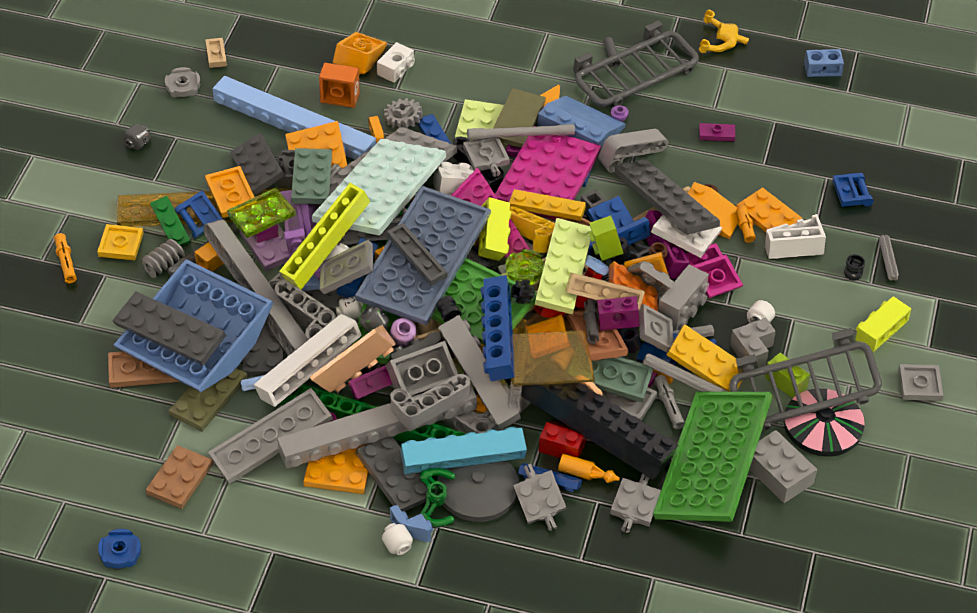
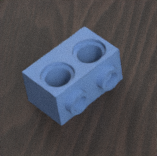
M840 49L806 50L804 65L807 77L842 76L844 62Z

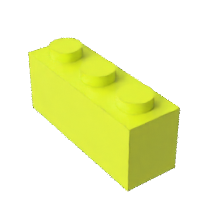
M489 197L482 204V207L491 209V214L479 234L478 256L499 261L509 251L507 241L510 234V227H508L511 218L510 203Z
M894 296L888 301H884L876 312L873 311L866 321L858 324L855 340L868 344L872 352H874L908 322L912 308Z

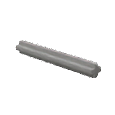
M647 353L643 360L645 365L701 392H728L650 353Z

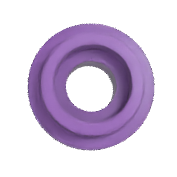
M615 106L611 109V116L614 119L622 122L628 117L629 111L624 106Z

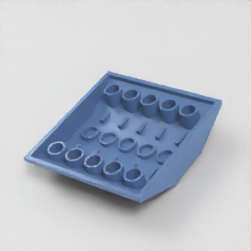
M186 259L153 299L225 332L227 336L204 366L127 330L115 342L114 347L202 392L231 374L256 344L273 302Z

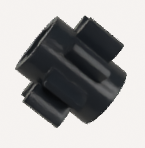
M516 280V284L511 287V297L516 298V303H530V300L535 296V287L529 285V280Z

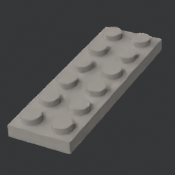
M312 388L208 453L227 482L231 484L279 454L277 438L328 423L333 418Z

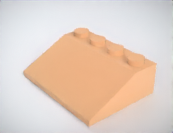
M380 325L311 375L310 379L328 392L333 390L339 392L347 386L345 382L348 379H354L362 375L360 370L367 366L370 369L378 363L376 358L382 354L386 357L393 352L394 349L392 347L396 343L383 325Z

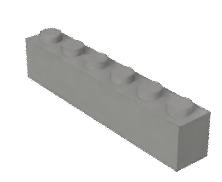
M458 315L439 326L438 328L465 374L470 378V382L500 431L521 419L519 414L521 411L520 406L513 409L508 405L510 390L507 385H502L499 380L491 381L489 374H485L483 362H486V358H484L479 348L481 343L477 336L474 335L472 337L469 330H471V327L467 320L464 319L462 321Z

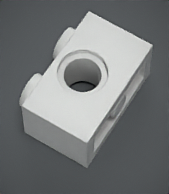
M396 42L377 61V75L395 83L404 75L409 67L413 66L415 61L414 50Z

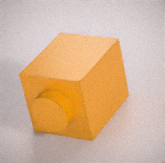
M210 242L195 251L196 264L211 272L224 264Z

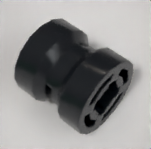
M852 254L847 257L844 275L847 279L856 281L862 278L865 266V259L862 256Z
M445 296L436 303V308L441 313L445 323L458 315L461 317L462 313L459 307L456 306L452 296Z

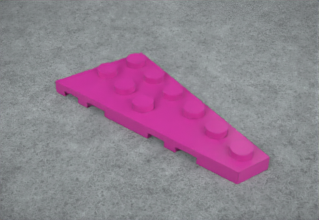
M478 167L451 195L482 206L489 197L498 200ZM510 219L508 226L510 227V234L507 241L509 251L504 258L510 262L516 261L517 265L522 267L527 265L534 258V255Z

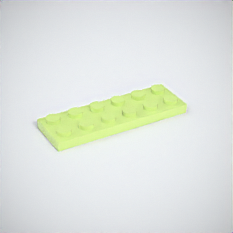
M556 218L534 305L573 314L577 295L567 293L565 289L570 272L580 275L583 273L590 244L588 234L591 231L590 226Z

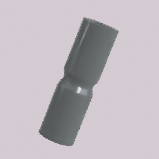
M605 38L603 43L607 56L610 57L617 54L613 38ZM616 60L610 65L611 67H619L621 63Z

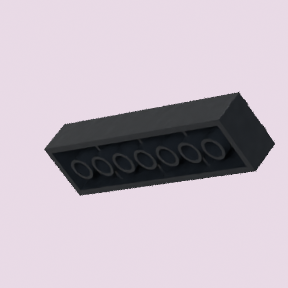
M543 361L526 375L521 389V396L652 480L670 463L678 447L677 443L657 432L653 427L646 425L636 416L622 410L620 406L606 400L602 395L595 393L586 385L571 378L569 374L555 368L553 364Z

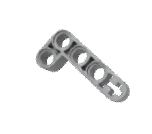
M658 129L611 135L605 140L598 160L609 173L615 172V166H620L624 158L662 152L667 148L669 142Z
M282 280L276 284L275 293L280 300L311 322L305 331L308 340L329 324L326 323L327 320L332 319L331 321L336 318L332 310L289 281Z
M465 374L455 375L414 399L406 390L395 389L391 393V411L406 428L414 429L469 398L470 378Z

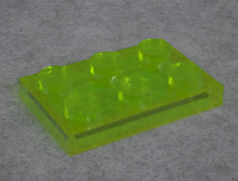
M277 188L227 210L228 216L246 238L296 216L295 209Z

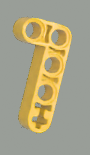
M510 206V219L520 235L533 240V251L547 253L555 223L517 207Z

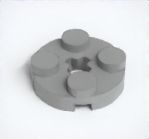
M186 67L176 68L171 71L169 76L166 75L165 77L166 90L173 98L194 96L198 93L201 85L199 74L192 72L190 68Z

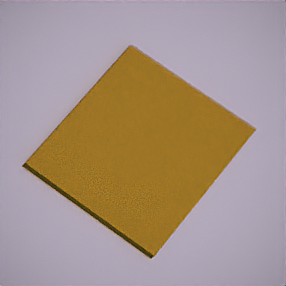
M584 331L513 334L515 378H511L514 386L595 382L587 337Z

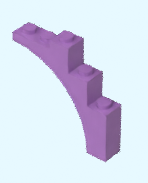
M287 190L279 193L286 231L284 232L289 256L291 257L306 238L301 204L291 203L292 190Z

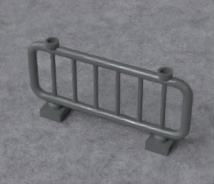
M658 20L645 26L643 35L645 41L593 65V56L590 52L575 58L573 71L576 73L575 81L596 105L609 106L613 104L614 106H621L624 98L682 71L686 75L690 74L694 69L693 66L699 61V55L677 32L665 31L661 33L663 24ZM674 38L692 59L684 63L663 40ZM660 41L681 65L670 69L649 46ZM647 48L667 71L656 75L635 52ZM632 54L653 78L642 82L622 58ZM618 60L639 84L628 89L607 65ZM605 67L625 91L614 95L597 77L594 71ZM590 73L611 97L600 99L582 80V77Z
M849 328L832 333L833 348L760 368H758L755 354L736 359L739 373L733 376L729 388L730 392H738L737 384L742 380L749 379L753 392H757L753 377L769 374L780 413L766 416L762 431H766L772 428L771 423L852 401H857L858 405L866 404L869 402L868 397L880 391L882 381L870 346L861 341L854 342L852 329ZM856 349L864 351L874 381L872 388L861 390L849 351ZM842 353H846L858 391L844 396L841 394L830 358ZM823 358L827 359L838 397L825 401L822 400L811 364L812 361ZM805 363L808 365L819 401L807 406L802 404L792 367ZM788 368L799 408L788 411L783 410L772 373Z

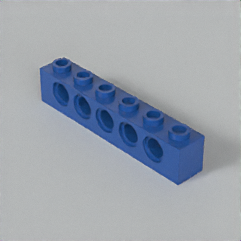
M507 275L483 279L484 287H481L482 299H484V302H481L483 314L485 313V316L482 317V325L485 328V331L482 332L483 342L486 343V346L483 347V355L486 358V362H483L484 372L489 374L491 381L515 378L511 288Z

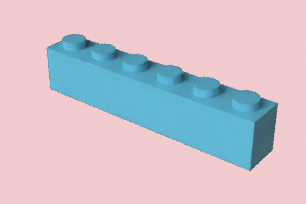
M509 427L501 431L488 430L485 433L478 434L470 432L463 436L449 435L441 439L432 437L418 442L410 440L401 444L400 453L404 474H411L430 468L448 469L525 458L527 448L522 428Z

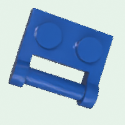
M863 173L833 176L832 182L842 207L862 204L870 206L874 203L873 197L869 195L864 182L865 177ZM854 182L858 184L862 196L858 195Z
M203 190L174 209L184 219L193 232L192 235L195 239H199L204 235L205 224L222 220V217ZM191 207L203 224L202 227L198 228L186 211L187 208Z

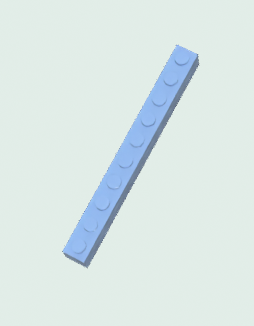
M223 76L213 87L215 102L290 133L335 122L227 76ZM339 123L347 157L356 160L376 145L375 137Z

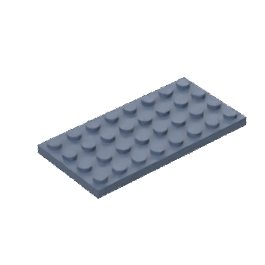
M421 186L398 225L404 223L447 271V278L431 286L389 239L374 263L373 271L366 276L355 294V300L373 307L377 306L381 310L427 326L437 309L436 303L444 297L491 214V209Z

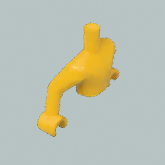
M712 10L705 12L704 22L718 28L716 38L721 39L725 43L710 45L708 40L703 39L699 47L701 53H706V51L723 52L735 47L737 42L747 45L749 38L738 35L737 25L719 22L713 18L715 14Z

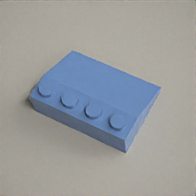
M564 96L547 103L538 113L537 127L574 124L575 134L567 136L601 145L602 149L605 140L611 135L619 134L626 124L568 96Z

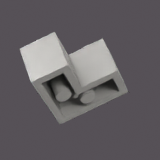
M763 318L732 330L730 346L739 358L755 354L758 368L766 366L769 352L767 348L773 346L776 331L767 318Z

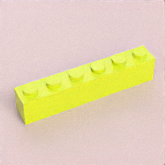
M352 183L346 186L281 268L280 273L286 281H289L300 290L305 286L370 203L364 190Z

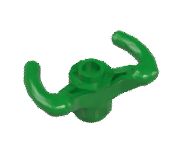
M442 468L423 470L420 480L426 486V505L420 514L423 515L425 520L430 521L432 527H441L453 523V516L442 519H432L430 516L436 507L442 506L447 498L446 485L435 481L432 476H443L453 480L455 479V474Z

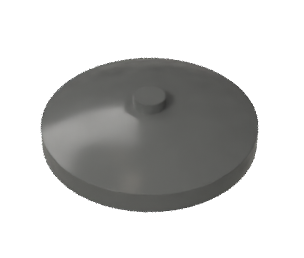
M508 461L446 469L455 474V479L453 480L438 476V481L447 487V498L443 506L451 514L463 520L472 522L494 520L506 514L514 506L518 498L513 486L519 483L518 475Z

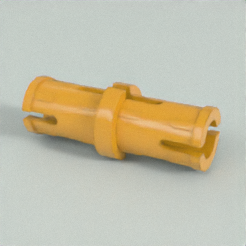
M739 206L736 208V213L739 219V228L743 232L744 241L746 243L753 242L756 236L747 206Z

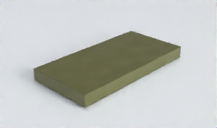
M512 88L493 128L534 127L538 119V113L546 102V97ZM528 136L499 137L501 143L522 148Z

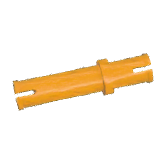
M59 233L54 236L57 247L56 255L60 259L65 282L73 283L77 280L70 256L71 248L67 244L65 234Z

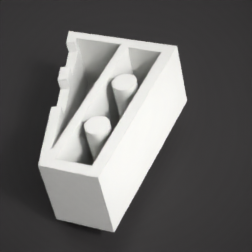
M812 215V219L805 221L799 219L796 224L789 226L786 223L767 229L765 249L768 258L778 259L823 255L826 236L818 215Z

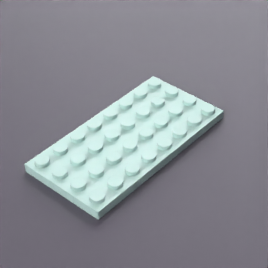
M380 139L313 213L312 222L318 223L346 186L352 183L365 191L370 203L349 229L380 236L446 158V151L421 145L406 144L405 142Z

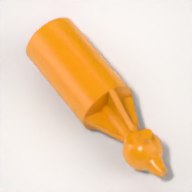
M566 454L562 455L558 467L559 472L587 480L604 478L606 483H610L620 479L613 470L604 472L594 462Z

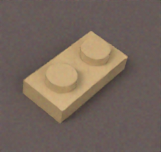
M223 38L206 39L209 68L227 66Z

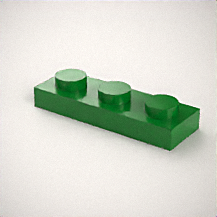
M168 196L151 202V208L167 239L176 241L181 247L191 244L190 238Z

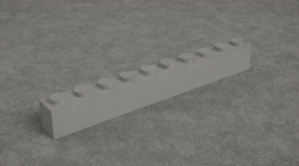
M471 384L469 398L418 427L431 425L437 421L450 419L454 416L476 410L477 396ZM421 394L412 396V398L414 399V398L420 396ZM391 403L279 437L277 438L278 451L287 469L414 429L406 428L392 413Z

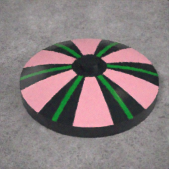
M815 389L799 393L803 406L819 402ZM819 389L823 401L838 397L837 391ZM796 396L789 402L785 411L799 408ZM852 401L785 419L784 428L791 441L802 450L818 456H838L849 452L860 442L864 431V417L858 405Z

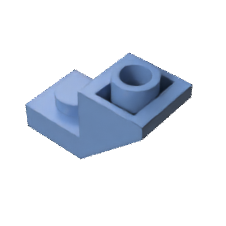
M398 505L390 507V520L396 525L403 524L413 539L424 542L431 541L433 528L430 521L425 520L422 514L408 519L405 511H401Z

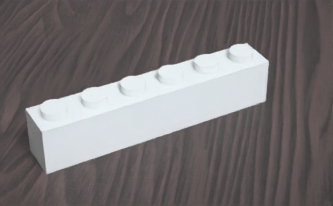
M340 314L258 380L254 386L260 399L274 407L305 383L311 375L328 364L362 336L356 321Z

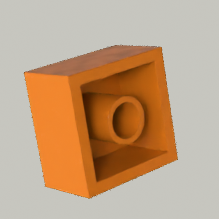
M324 63L319 75L320 103L355 108L360 94L359 68Z

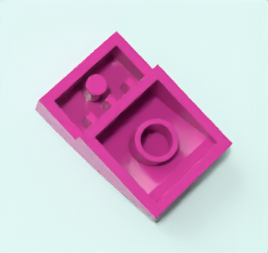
M716 243L712 244L701 258L690 252L685 253L690 262L689 265L709 274V287L706 291L708 298L743 287L727 255L721 253Z

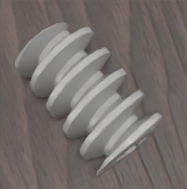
M169 239L161 244L160 247L155 248L154 251L144 256L142 264L151 278H156V273L161 274L162 269L167 270L168 265L172 266L174 264L173 261L178 262L179 257L184 258L185 253L176 241Z

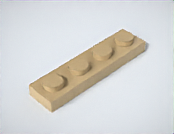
M570 272L565 289L567 293L595 300L637 296L639 310L645 293L643 290Z

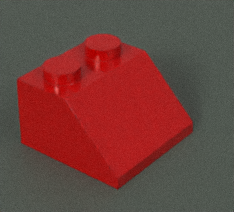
M550 420L546 422L540 435L539 452L560 459L563 454L579 458L588 438L562 422Z

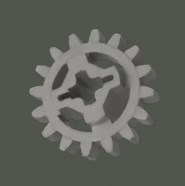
M408 98L405 100L398 99L397 102L392 101V105L387 104V109H384L385 121H387V125L392 124V128L398 126L399 128L405 127L408 129V126L414 127L415 123H420V119L423 118L422 106H420L419 102L415 103L414 99L408 101Z

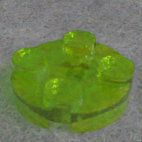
M523 249L517 254L515 252L510 254L505 263L507 278L515 282L516 280H529V285H534L541 278L544 268V262L540 254L529 249ZM525 265H528V268H525V269L522 268V267H520V266H523V267H524Z

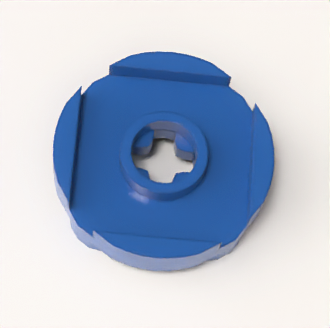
M115 529L108 532L109 535L104 539L103 537L98 544V552L105 567L125 568L132 567L137 563V559L141 554V544L139 538L133 535L130 530ZM118 546H122L124 550L116 551L114 549H118Z

